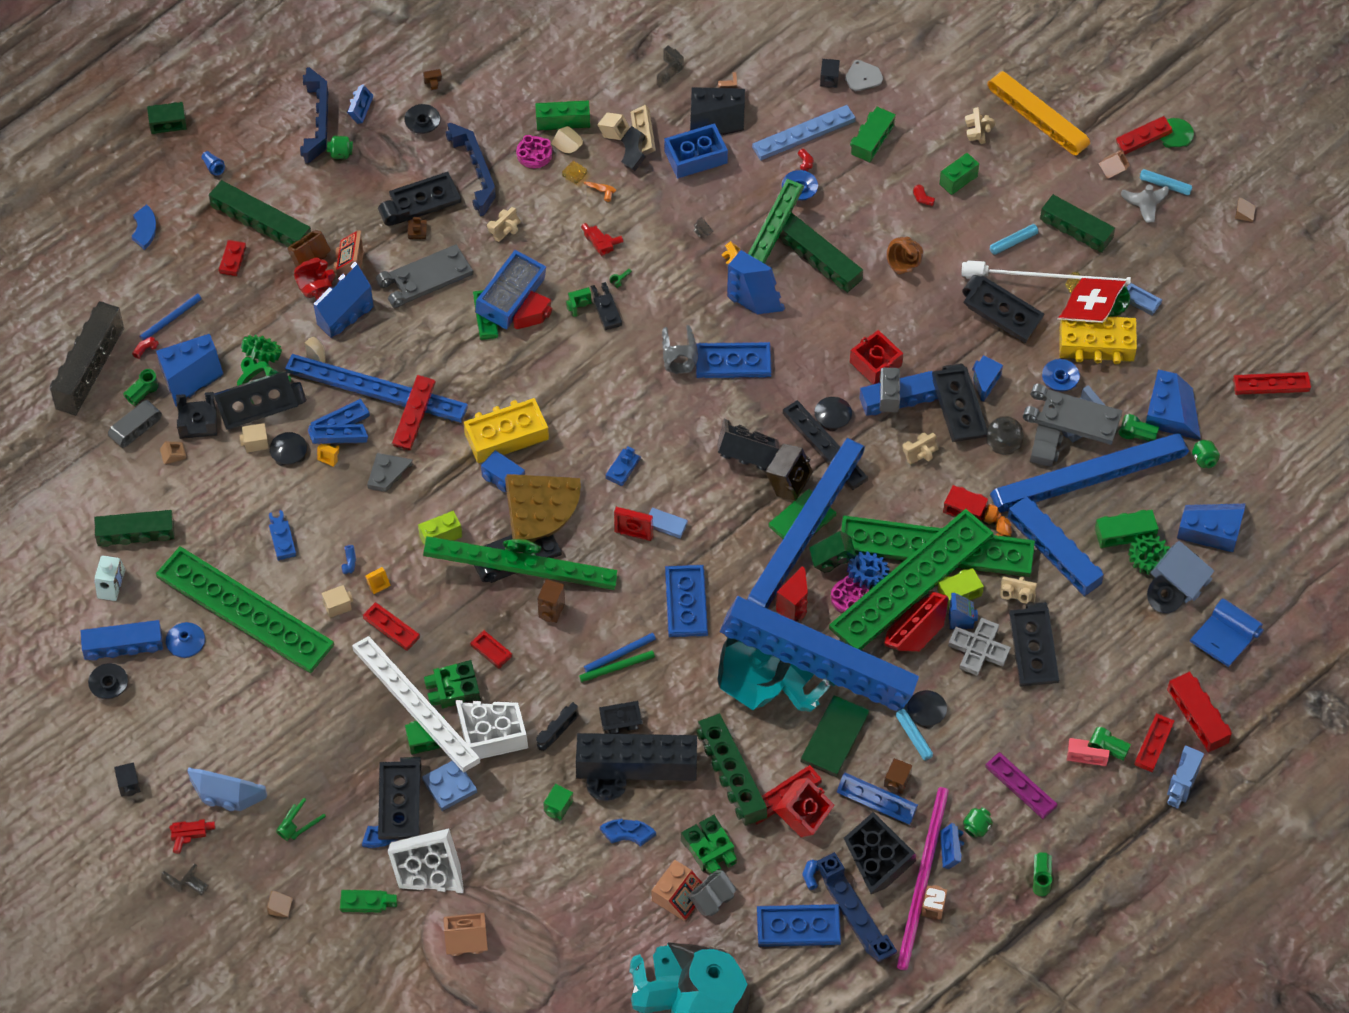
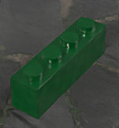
M1052 194L1041 209L1040 220L1057 228L1060 232L1072 236L1077 241L1083 242L1103 253L1114 238L1115 227Z
M172 510L94 517L97 546L108 547L117 544L128 545L130 543H148L150 541L175 539Z

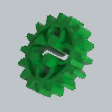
M248 335V337H244L241 344L242 352L246 353V356H251L253 360L258 359L259 362L265 361L269 363L271 361L275 363V360L278 361L282 353L281 346L277 345L276 341L272 342L271 338L265 339L264 336L258 337L254 335L253 337Z
M1143 534L1141 540L1136 537L1134 543L1131 542L1128 552L1130 556L1129 562H1134L1133 568L1139 567L1140 573L1146 570L1149 575L1150 571L1156 567L1168 552L1170 546H1165V540L1160 542V536L1154 539L1152 534L1149 535V538H1146Z

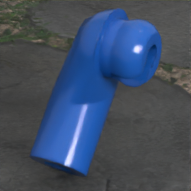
M347 545L344 547L347 564H342L341 568L343 574H352L355 571L356 554L354 546Z
M817 860L808 861L802 873L809 890L818 887L814 878L815 872L819 869Z

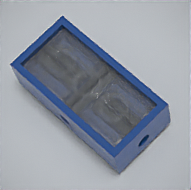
M514 250L477 298L475 313L507 330L531 291L535 292L544 281L546 266Z

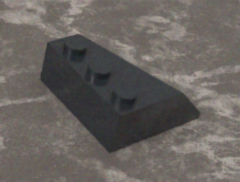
M692 87L690 131L714 123L722 135L743 131L745 89Z
M724 418L717 443L720 456L726 459H731V457L738 459V462L745 465L751 463L757 465L758 469L767 471V467L772 463L777 451H779V441L757 431L750 433L745 426L740 424L738 426L730 425V420Z
M874 812L844 837V841L871 895L886 889L916 862L915 852Z

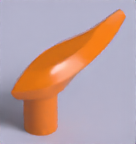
M584 181V184L604 192V201H611L612 193L616 191L614 187Z

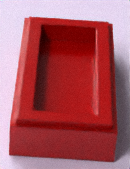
M485 630L470 642L471 647L498 669L512 658V653Z

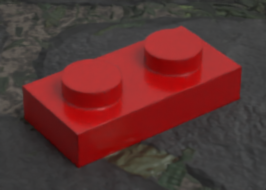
M227 241L219 266V274L238 275L246 250L245 242Z

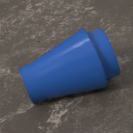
M209 151L202 154L201 158L211 174L220 175L224 172L225 165L222 159L211 154Z

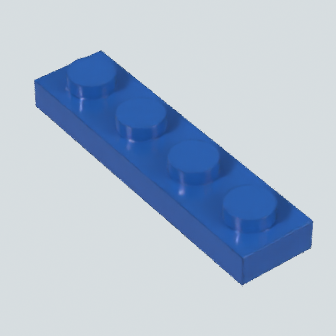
M847 773L843 774L837 789V793L909 825L912 823L918 804Z

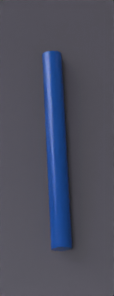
M199 294L193 296L141 334L140 339L143 341L157 333L202 300Z
M654 633L648 634L584 666V670L586 673L593 671L656 640Z

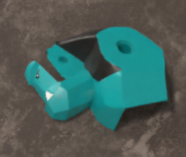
M727 638L723 645L718 669V685L721 690L752 710L763 707L771 702L783 689L798 710L811 712L819 705L818 699L830 686H835L833 682L823 679L809 695H805L803 687L815 674L800 670L793 664L782 662L779 658L764 654L761 650L746 646L743 642L736 639Z
M668 942L667 946H658L653 954L656 980L652 982L647 981L644 961L641 955H636L631 959L629 973L633 976L634 984L631 1002L633 1009L640 1013H652L671 1009V1013H748L750 989L734 957L723 949Z

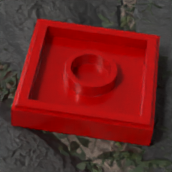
M616 506L614 510V532L652 541L653 516Z

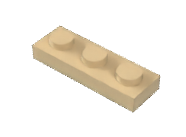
M647 105L631 111L632 126L645 135L642 143V153L648 155L656 151L650 110Z

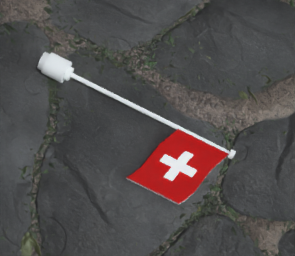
M968 260L962 263V277H966V279H970L973 275L988 277V273L1081 279L1072 291L1065 309L1057 317V320L1102 323L1110 314L1125 284L1130 285L1131 277L1121 279L989 269V266L984 261Z

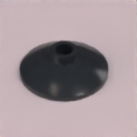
M418 104L406 112L404 117L405 125L414 133H429L438 127L440 114L431 105Z
M1163 575L1154 578L1148 586V602L1154 610L1160 613L1174 612L1184 601L1185 594ZM1162 590L1166 591V595L1164 597L1161 596Z
M112 663L96 667L88 679L90 691L101 699L118 697L125 691L128 685L126 671L121 666Z

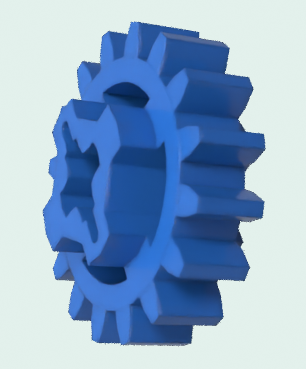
M859 552L858 556L856 555V557L849 560L847 572L849 573V578H854L853 583L859 582L860 587L866 585L867 589H869L871 585L874 587L889 574L890 568H887V562H882L883 557L877 558V554L871 556L869 552L866 555Z

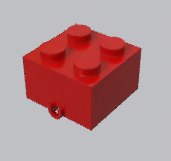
M877 330L869 337H863L860 343L850 350V363L874 385L880 382L881 368L899 369L902 366L904 353Z
M809 778L795 780L774 811L800 837L814 835L835 805L827 798L822 788L817 787Z

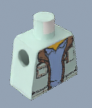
M100 557L94 579L98 599L117 601L125 573V567L120 558Z

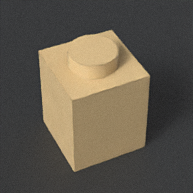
M606 113L597 124L604 138L621 140L630 128L622 114Z
M265 423L242 427L243 434L239 436L241 446L245 445L246 453L269 449Z
M344 585L321 593L323 604L330 618L352 610L351 602H353L350 591L346 592Z

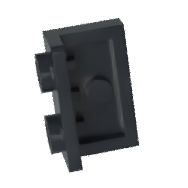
M638 701L599 707L602 730L607 731L608 734L620 732L619 728L627 727V731L639 729V725L643 724Z

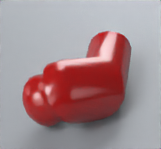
M804 148L800 149L798 156L803 160L800 169L808 172L813 167L814 159Z
M916 185L913 188L916 201L933 207L935 198L926 195L923 185Z
M149 337L139 342L132 355L140 359L148 347L154 350L159 345V342L154 337Z

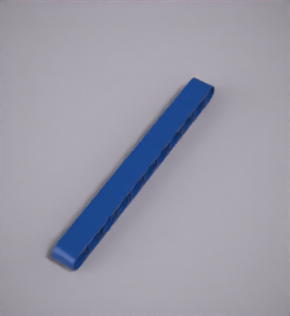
M1173 434L999 487L990 493V497L994 505L998 507V511L1002 513L1009 511L1010 507L1026 496L1036 503L1180 459L1188 454L1189 449L1181 434Z
M849 438L844 441L751 590L748 601L768 609L777 591L783 585L861 459L865 450L864 445Z

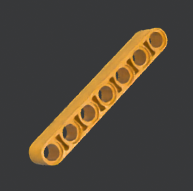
M1004 71L999 72L988 81V88L991 92L1072 155H1078L1090 145V140L1086 134Z

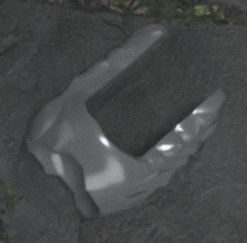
M686 325L687 345L670 346L667 327H664L662 330L663 360L667 372L675 374L689 373L693 371L694 366L697 364V344L689 325ZM679 356L688 358L684 363L674 362Z

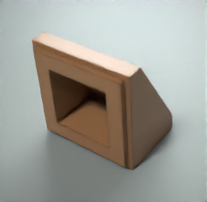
M1239 197L1235 219L1253 222L1256 206Z
M165 441L160 448L164 464L187 458L182 442Z
M271 891L267 906L268 915L288 918L293 898L276 891Z

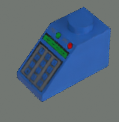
M984 355L980 361L977 360L972 368V371H974L973 380L980 400L983 402L1002 376L1003 370L1002 364Z
M951 593L949 606L950 629H955V627L973 629L974 621H978V611L974 610L973 602L957 593Z

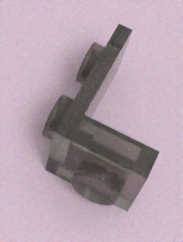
M669 45L663 49V60L669 65L657 74L658 87L667 84L675 74H679L684 68V57L678 50L671 48Z

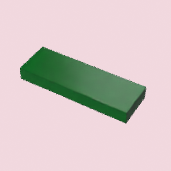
M484 290L473 291L475 308L476 300ZM476 313L480 340L498 338L497 324Z

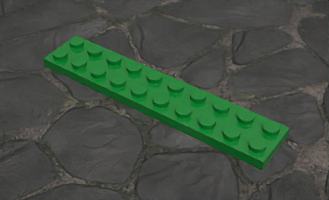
M967 509L963 510L829 624V629L845 644L859 650L863 649L934 588L938 582L942 581L993 537V532Z
M844 515L841 527L842 532L851 536L855 554L859 555V552H862L863 555H866L869 552L871 556L877 554V557L903 561L942 529ZM993 535L990 540L957 568H973L979 571L1030 577L1035 540Z
M181 546L156 572V577L310 674L335 645L334 641Z

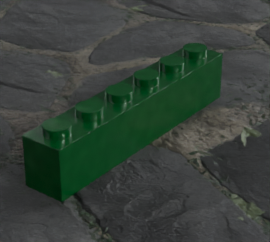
M223 180L209 193L210 205L213 209L226 213L228 217L241 221L243 225L254 228L258 233L269 236L272 240L284 244L287 248L311 232L310 226Z
M791 212L778 238L786 246L791 247L798 256L806 259L812 267H816L821 271L824 277L831 279L838 288L848 293L863 280V269Z

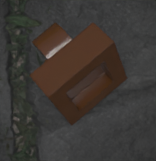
M441 69L423 72L424 84L430 83L431 91L437 90L438 82L442 81Z
M413 217V220H408V239H426L427 220H421V217Z

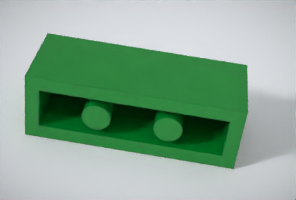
M589 100L535 103L537 131L557 130L567 126L571 129L590 128Z
M876 106L874 111L868 114L865 125L862 124L860 126L857 137L854 136L850 143L852 147L851 155L870 163L895 126L896 114Z
M1139 510L1129 514L1121 513L1118 516L1112 517L1104 516L1097 519L1095 524V532L1100 549L1129 544L1131 542L1134 543L1135 538L1137 537L1141 540L1143 534L1146 538H1149V535L1152 534L1155 539L1159 530L1153 510Z

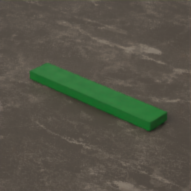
M789 179L786 180L748 253L749 255L764 264L766 263L804 189L802 184Z

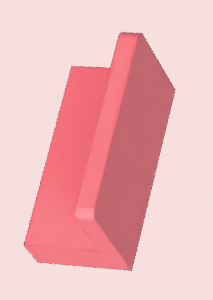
M1069 739L1067 761L1107 766L1109 750L1088 747V740Z

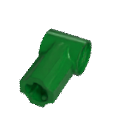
M145 369L141 371L139 379L123 393L130 404H138L148 393L155 392L158 389L159 383L154 370Z
M1127 414L1121 423L1119 435L1129 440L1138 438L1150 442L1156 440L1159 427L1141 422L1137 416Z
M1096 727L1088 743V747L1109 750V755L1123 761L1131 744L1112 736L1111 732L1103 727Z
M1045 852L1034 854L1032 889L1037 896L1042 897L1050 893L1052 884V855ZM1039 882H1044L1046 885H1040Z

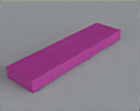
M997 753L985 764V768L1042 819L1046 818L1057 808L1058 804L1002 753Z

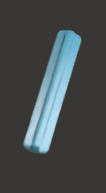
M1145 169L1141 171V180L1162 187L1167 186L1169 189L1185 195H1190L1192 191V185Z
M1032 224L990 245V251L993 255H996L1038 234V227Z
M905 709L897 711V719L922 759L926 761L932 758L933 752Z

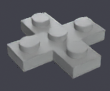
M981 618L975 633L955 627L948 646L965 652L960 664L961 670L978 676L985 660L1002 667L1004 666L1011 647L993 641L999 629V624Z

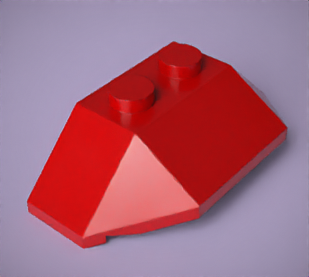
M933 592L929 597L910 607L886 632L885 646L901 651L919 652L944 626L949 601L948 596Z

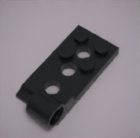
M973 275L962 290L966 297L963 303L968 309L1024 343L1027 342L1045 315L983 275L981 277ZM983 297H990L993 302L988 303ZM999 307H1006L1008 312H1002ZM1021 316L1024 321L1018 322L1015 317Z
M960 363L945 365L942 367V370L933 371V384L952 442L987 437L989 433L967 367ZM950 384L956 385L958 391L952 390ZM956 401L962 402L964 407H958ZM961 418L967 419L969 421V425L964 424L961 421Z
M286 371L214 393L226 430L298 407V405L307 401L301 382L290 383ZM277 390L280 395L273 399L269 396V392ZM253 396H260L262 401L259 404H253L251 398ZM239 401L243 403L244 407L241 410H235L233 404Z
M553 534L535 541L541 544V551L536 553V556L556 558L562 555V551ZM510 535L484 546L505 550L503 542L513 538ZM474 565L481 581L484 583H493L516 574L515 572Z
M1047 603L1026 604V609L1009 610L1019 686L1059 683ZM1028 624L1035 625L1037 630L1035 632H1029L1027 631L1026 626ZM1032 642L1037 643L1039 649L1033 651L1029 648V644ZM1039 661L1042 664V668L1034 669L1031 663Z
M400 757V762H379V840L407 839L419 836L421 757ZM397 778H403L405 783L398 786L394 784V781ZM401 796L405 801L402 804H396L394 799ZM397 815H402L405 818L401 823H396L393 819Z

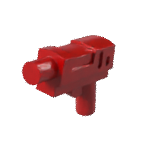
M587 223L581 225L584 236L587 240L589 239L601 256L614 251L613 245L623 243L622 236L612 238L609 234L604 235L596 225L589 227Z
M205 819L195 822L172 823L169 829L171 831V841L175 840L173 853L180 854L182 845L190 843L192 838L206 837V830L216 829L215 821L205 822Z

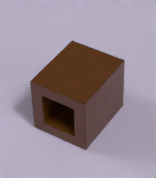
M894 758L885 776L884 787L891 792L903 794L911 776L913 765Z

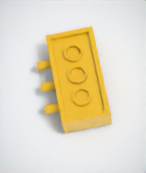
M1107 317L1102 323L1071 320L1060 321L1059 358L1076 359V362L1079 363L1083 362V359H1093L1095 363H1101L1102 360H1113L1114 364H1120L1121 361L1135 360L1137 350L1136 318Z
M535 398L521 403L513 400L509 407L500 409L499 406H495L491 413L482 415L481 412L475 414L474 419L464 421L465 436L478 464L484 462L495 450L505 455L549 440L548 426Z

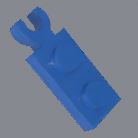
M282 510L279 511L280 516L278 518H274L272 512L269 513V519L272 523L269 525L278 561L296 557L288 520L284 521Z

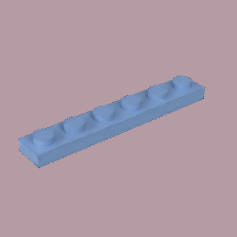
M845 105L752 144V148L761 161L854 123L856 117L848 105Z

